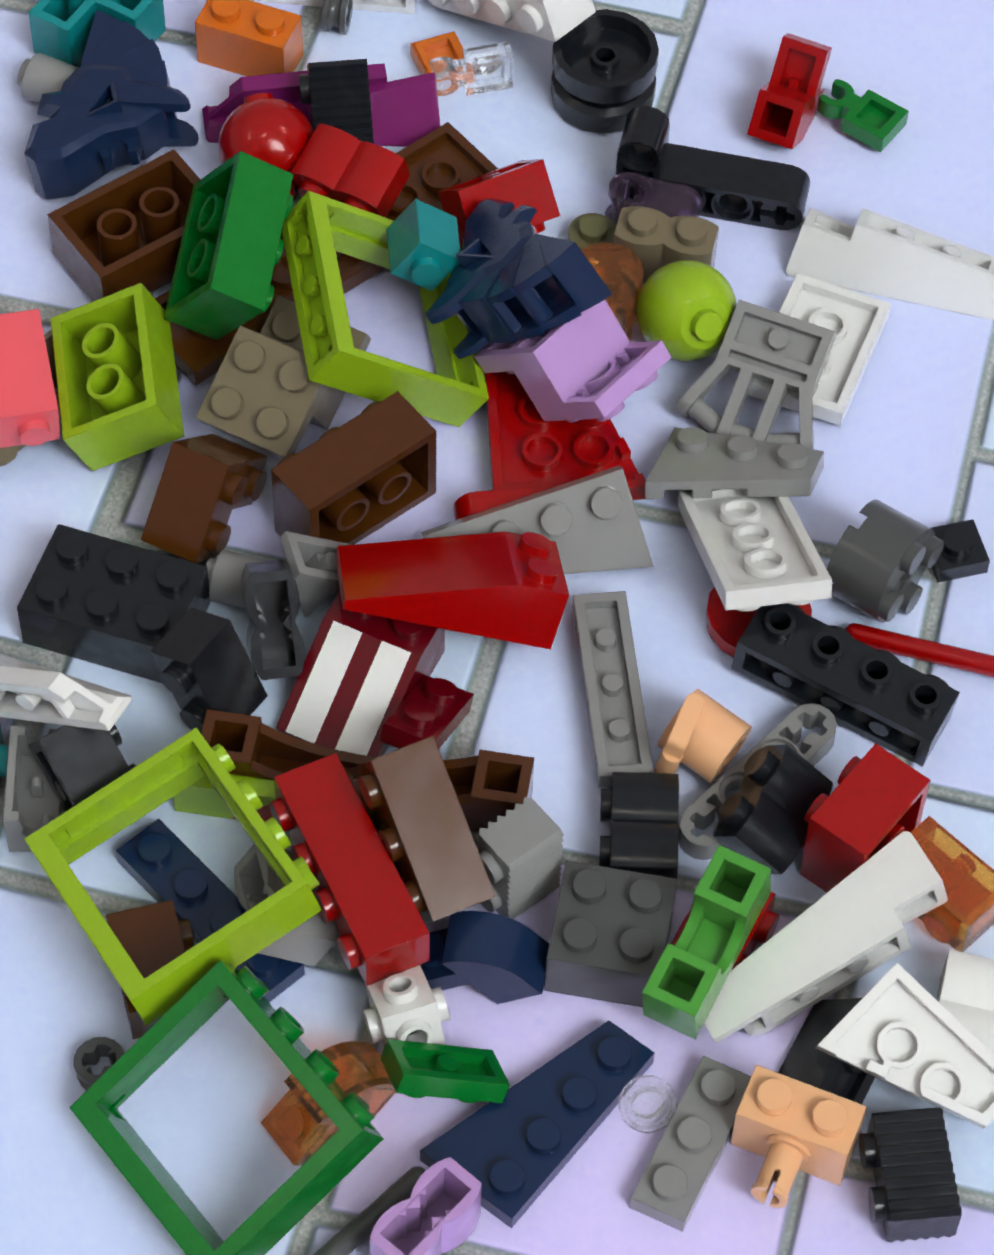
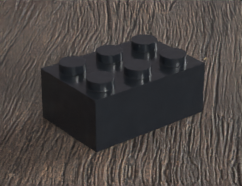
M58 524L17 606L23 643L162 683L160 680L161 671L150 651L191 607L204 612L207 611L211 603L208 568L201 564Z

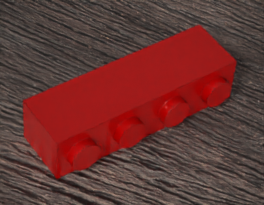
M334 753L275 776V800L269 802L271 815L276 819L284 832L289 831L295 843L294 846H291L294 860L302 856L320 883L317 886L318 890L314 891V896L322 909L320 914L324 922L330 923L334 921L341 934L340 937H337V944L348 969L351 970L357 967L366 986L430 961V933L337 754Z

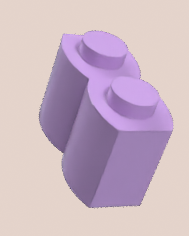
M451 1157L436 1162L419 1177L409 1199L393 1205L378 1219L369 1239L370 1255H441L458 1247L472 1234L478 1224L481 1214L482 1183Z

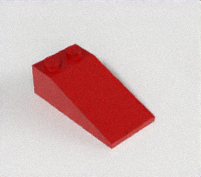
M504 531L337 546L335 553L343 610L551 650L569 598L556 542L550 541L547 537L534 532H526L521 535Z

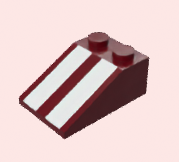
M339 591L321 622L304 661L303 670L294 684L277 723L276 730L335 750L371 757L383 756L390 746L379 741L383 723L425 675L431 676L445 652V629L343 610Z

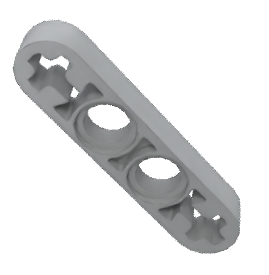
M809 703L797 707L685 810L681 816L678 834L681 849L694 859L708 860L712 859L719 845L727 848L714 837L719 819L714 824L713 837L706 833L699 837L694 836V826L704 830L714 821L715 811L718 814L720 807L726 801L725 794L731 789L741 787L745 776L744 766L749 757L760 748L769 745L787 744L811 765L815 766L829 753L834 745L837 722L833 713L822 705ZM815 726L821 728L820 735L812 732L801 741L799 750L796 744L801 739L802 727L808 730L813 729Z

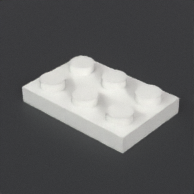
M797 273L779 313L835 331V341L820 377L819 386L813 396V417L841 426L888 320L891 303ZM754 378L748 396L766 401L772 384ZM787 389L781 407L799 412V393Z

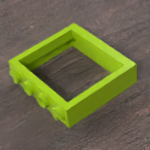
M308 190L291 209L288 217L283 222L282 234L309 381L373 401H382L398 391L421 416L460 427L489 399L484 372L474 357L479 351L461 359H458L453 352L469 333L458 316L455 314L436 324H431L426 317L427 310L445 292L451 273L433 291L419 286L437 374L354 348L336 251L390 269L386 229L394 220Z
M197 727L24 838L146 1026L162 1017L218 961L221 960L236 968L322 911L312 892L320 883L309 869L304 858L300 856L294 861L290 859L285 849L290 847L291 843L274 817L265 822L257 812V810L263 807V804L246 778L238 783L235 782L229 772L234 770L236 766L227 751L219 743L211 748ZM206 776L284 887L144 979L69 864Z

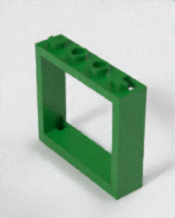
M221 960L69 1108L186 1255H265L384 1138L370 1123L375 1118L368 1110L370 1106L355 1092L351 1091L347 1095L337 1084L335 1079L340 1075V1072L332 1061L318 1049L311 1053L299 1039L305 1033L299 1022L284 1008L279 1007L275 1010L264 996L269 992V988L265 982L258 979L247 966L239 970ZM230 999L339 1130L223 1241L119 1112L118 1108Z

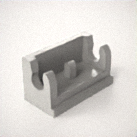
M10 726L3 814L9 852H32L24 838L65 812L28 746L34 741L30 740L31 733L26 726ZM49 729L48 734L54 731L55 729Z

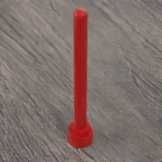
M857 623L849 624L845 628L854 639L876 650H885L900 656L994 677L993 655Z

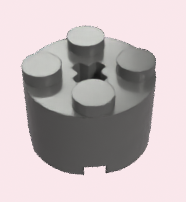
M875 499L866 504L859 512L867 516V519L860 528L857 529L851 525L847 527L831 556L827 571L833 582L832 596L880 623L891 621L898 611L908 615L914 609L923 590L917 584L925 569L931 568L938 560L944 547V541L935 536L933 529Z

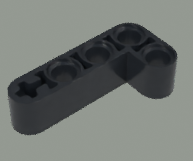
M639 106L629 111L617 152L615 176L616 192L625 201L637 205L776 230H791L801 224L810 188V177L801 168L784 163L668 143L670 122L665 113L651 106Z

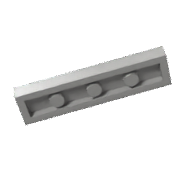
M626 591L573 595L572 608L598 788L611 787L612 772L654 773Z

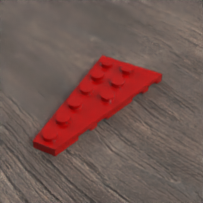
M507 372L484 373L489 395L486 406L492 490L561 485L620 465L623 468L632 499H645L646 479L642 473H638L631 459V450L624 437L620 438L611 419L601 422L597 419H584L573 423H568L567 420L544 421L516 374H508Z

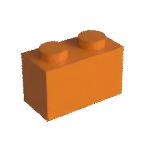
M207 0L195 21L197 60L200 63L243 76L294 72L303 57L301 15L250 0Z

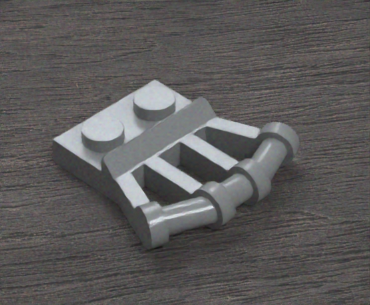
M739 299L716 360L681 397L675 410L684 418L692 417L709 433L727 436L744 435L759 441L784 445L794 443L814 449L813 396L817 391L820 377L835 341V331ZM729 370L739 372L723 416H720L703 400ZM754 378L772 384L755 430L737 424ZM787 389L798 392L800 433L771 434Z

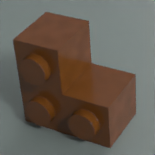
M216 434L173 442L141 540L194 563L207 561L209 558H216L225 549L230 538L231 527L227 523L232 509L251 505L261 495L267 479V474L263 469L268 456Z

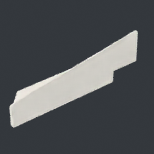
M809 208L786 267L788 276L795 277L799 273L846 289L994 321L993 256L862 208L855 227Z
M0 654V717L110 731L132 700L131 695Z
M908 831L900 833L730 971L704 1022L715 1043L721 1042L724 1038L741 1028H744L750 1037L766 1034L911 948L903 924L948 901L942 878L914 836Z

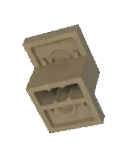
M278 295L260 334L241 325L239 326L195 418L205 425L283 459L285 456L296 452L310 422L328 430L346 392L309 381L295 302ZM350 327L354 348L366 351L371 338L367 333Z

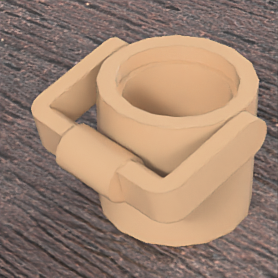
M696 689L693 693L687 695L683 705L663 732L658 742V747L662 751L656 762L654 773L675 774L680 763H682L713 784L734 759L751 732L752 726L701 690Z

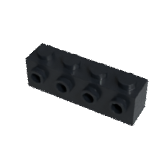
M789 603L758 608L737 643L731 667L732 670L801 705L813 703L828 708L835 716L838 724L922 767L949 722L960 694L959 691L949 687L941 678L931 674H923L900 662L892 653L885 650H876L854 639L843 628L829 626L805 614L797 605Z

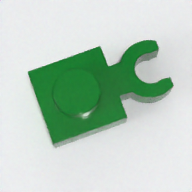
M835 79L832 84L831 96L835 99H831L824 94H821L819 97L817 110L821 115L829 119H842L840 131L880 153L907 124L908 110L869 89L860 97L854 94L852 86L843 80Z

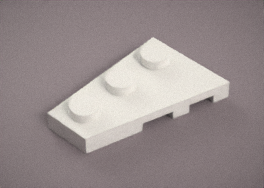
M898 963L875 984L816 1046V1049L936 1107H941L943 1110L982 1129L986 1128L994 1119V1054Z

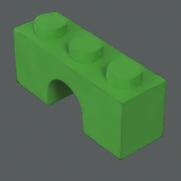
M721 845L718 846L694 892L693 907L680 938L675 946L670 943L666 945L642 992L644 1016L696 1040L771 893V868Z

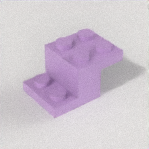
M603 300L581 312V316L547 330L545 335L517 339L516 342L490 343L474 357L484 373L507 372L508 374H516L544 421L567 420L568 423H573L584 419H597L601 422L619 414L625 407L623 401L634 391L643 389L654 382L658 377L657 370L671 358V355L662 340L631 343L606 300Z

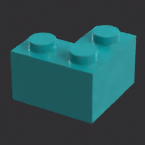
M40 0L28 12L34 53H43L78 66L82 60L96 10L113 16L121 22H128L140 30L149 40L153 39L156 42L166 31L163 0Z

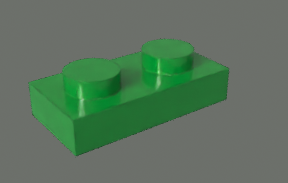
M387 1039L380 1057L395 1092L413 1098L430 1096L457 1099L465 1103H476L478 1101L503 1103L510 1086L493 1050Z

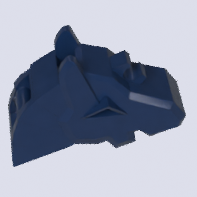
M96 10L82 56L81 67L63 82L61 91L42 94L37 114L50 119L32 126L24 154L35 190L45 199L76 195L116 167L130 163L131 165L140 164V161L146 160L163 147L196 146L199 141L198 133L194 127L186 121L177 119V112H187L190 110V101L180 90L171 87L165 61L162 60L158 46L153 39L149 40L140 30L128 22H121L113 16Z
M486 199L477 205L466 220L462 251L456 255L460 263L451 273L445 292L426 312V317L431 324L442 322L456 314L468 329L469 333L453 351L458 359L470 356L490 343L516 342L517 339L545 335L547 330L581 316V312L613 295L575 242L535 234L534 227L530 223L537 212L535 207L521 205L514 209L515 205L512 202Z

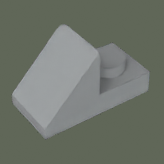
M285 531L281 535L280 540L288 567L298 587L299 601L304 616L308 617L330 594L338 595L340 588L335 560L337 546L352 544Z

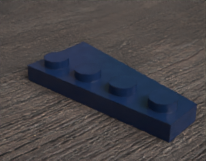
M608 1020L508 1089L503 1103L489 1102L421 1149L420 1161L430 1167L440 1160L451 1157L482 1183L481 1206L512 1228L654 1062L655 1052Z

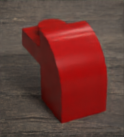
M790 33L783 35L770 82L759 90L747 135L789 149H793L803 140L816 114L819 97L824 89H821L832 47Z

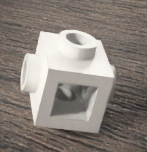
M420 965L366 986L370 1008L362 1012L372 1044L382 1041L385 1047L387 1039L446 1045L441 1022L450 1020L447 1003L440 987L430 988Z

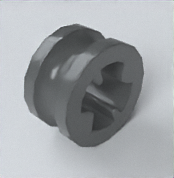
M324 0L321 19L322 31H330L332 27H336L339 29V33L347 34L352 18L353 0Z
M94 1037L85 1041L77 1049L74 1055L73 1066L80 1085L86 1091L124 1054L119 1043L107 1037ZM100 1057H109L111 1066L104 1067L100 1075H94L91 1065H97Z

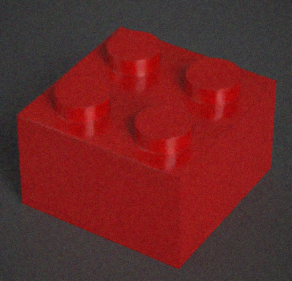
M876 743L862 759L857 756L853 757L842 770L837 781L839 784L829 796L824 793L820 794L805 815L804 820L808 823V830L800 849L803 851L799 874L827 893L900 833L908 831L916 839L931 780Z

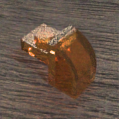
M342 1042L321 1051L340 1072V1075L335 1079L337 1084L347 1095L351 1091L359 1095L370 1106L368 1110L374 1117L396 1093L382 1063L380 1054L370 1042ZM291 1074L284 1081L290 1090L260 1123L295 1166L303 1165L339 1129L295 1076Z

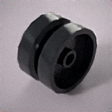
M609 9L595 10L596 12L554 42L552 50L551 96L554 108L563 119L581 130L602 134L620 132L624 129L630 110L639 106H653L656 92L655 74L658 67L659 48L655 34L638 18L620 11Z

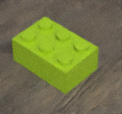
M142 283L50 318L63 441L92 471L185 437L170 321L164 319L165 310Z

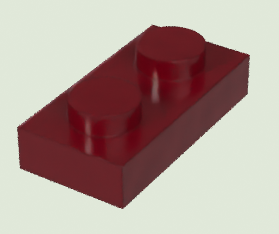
M425 675L385 720L379 741L401 749L434 736L439 749L470 712L474 694L457 688L454 683L446 679L432 678Z

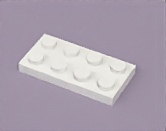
M721 489L712 491V498H692V490H678V509L725 610L735 609L747 612L757 610L761 606L785 603L805 605L813 600L832 598V578L789 497H746L739 489Z

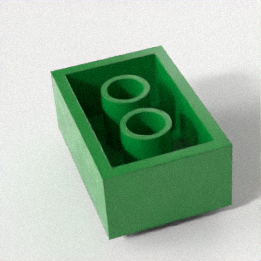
M240 151L194 184L164 319L212 339L219 340L268 309L274 295V286L271 285L274 266L278 263L284 248V241L280 239L283 222L288 217L293 206V195L290 194L294 174Z

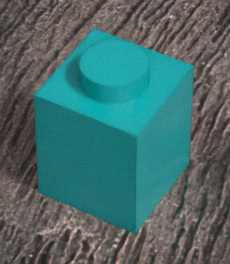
M415 199L386 229L390 273L433 291L460 263L456 256L460 253L457 217Z

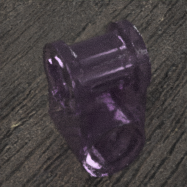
M625 172L613 177L609 183L608 195L612 202L606 209L605 216L610 218L617 226L621 208L641 206L661 211L669 217H699L703 203L700 194L690 186L652 179L638 173ZM633 186L635 188L634 197L631 200L629 199L630 188Z

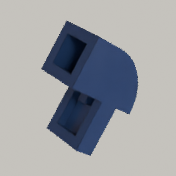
M461 911L450 915L448 928L429 932L430 961L420 964L431 989L440 987L442 990L470 984L496 1004L542 994L549 943L524 924L499 914L481 911Z

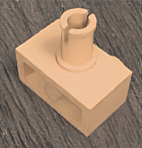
M756 1065L736 1112L731 1139L732 1145L765 1157L757 1180L750 1190L751 1195L764 1204L772 1184L775 1183L770 1207H785L799 1170L840 1186L858 1142L867 1106Z

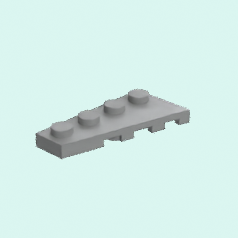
M620 465L421 532L423 539L504 531L521 535L526 532L538 533L547 537L550 541L556 542L564 574L654 567L623 468Z

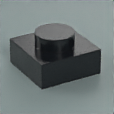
M973 519L931 528L934 530L935 536L944 541L943 550L936 563L932 566L938 583L987 573L990 559Z

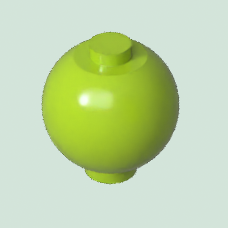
M694 260L675 261L656 270L644 283L637 300V322L646 341L662 340L671 355L670 359L677 361L700 360L720 349L737 301L728 280L714 267Z

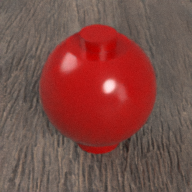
M271 93L253 94L247 96L244 99V104L238 106L224 122L219 136V157L223 164L242 151L291 173L314 130L304 113L293 104L282 99L273 98ZM294 179L292 180V185L290 189V194L293 195V201L297 198L295 191L296 183Z

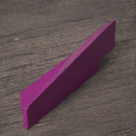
M385 63L367 65L374 144L379 146L407 147L440 127L435 73L387 82ZM298 71L240 77L229 86V97L218 106L206 105L202 108L206 140L210 143H219L220 132L227 117L238 106L244 104V99L247 96L257 93H271L273 98L282 99L293 104L312 123L310 104H301L299 91V75L308 74V72Z

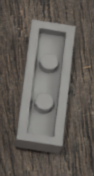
M702 1056L630 1198L629 1208L681 1232L684 1231L733 1132L735 1115L751 1076L709 1057Z

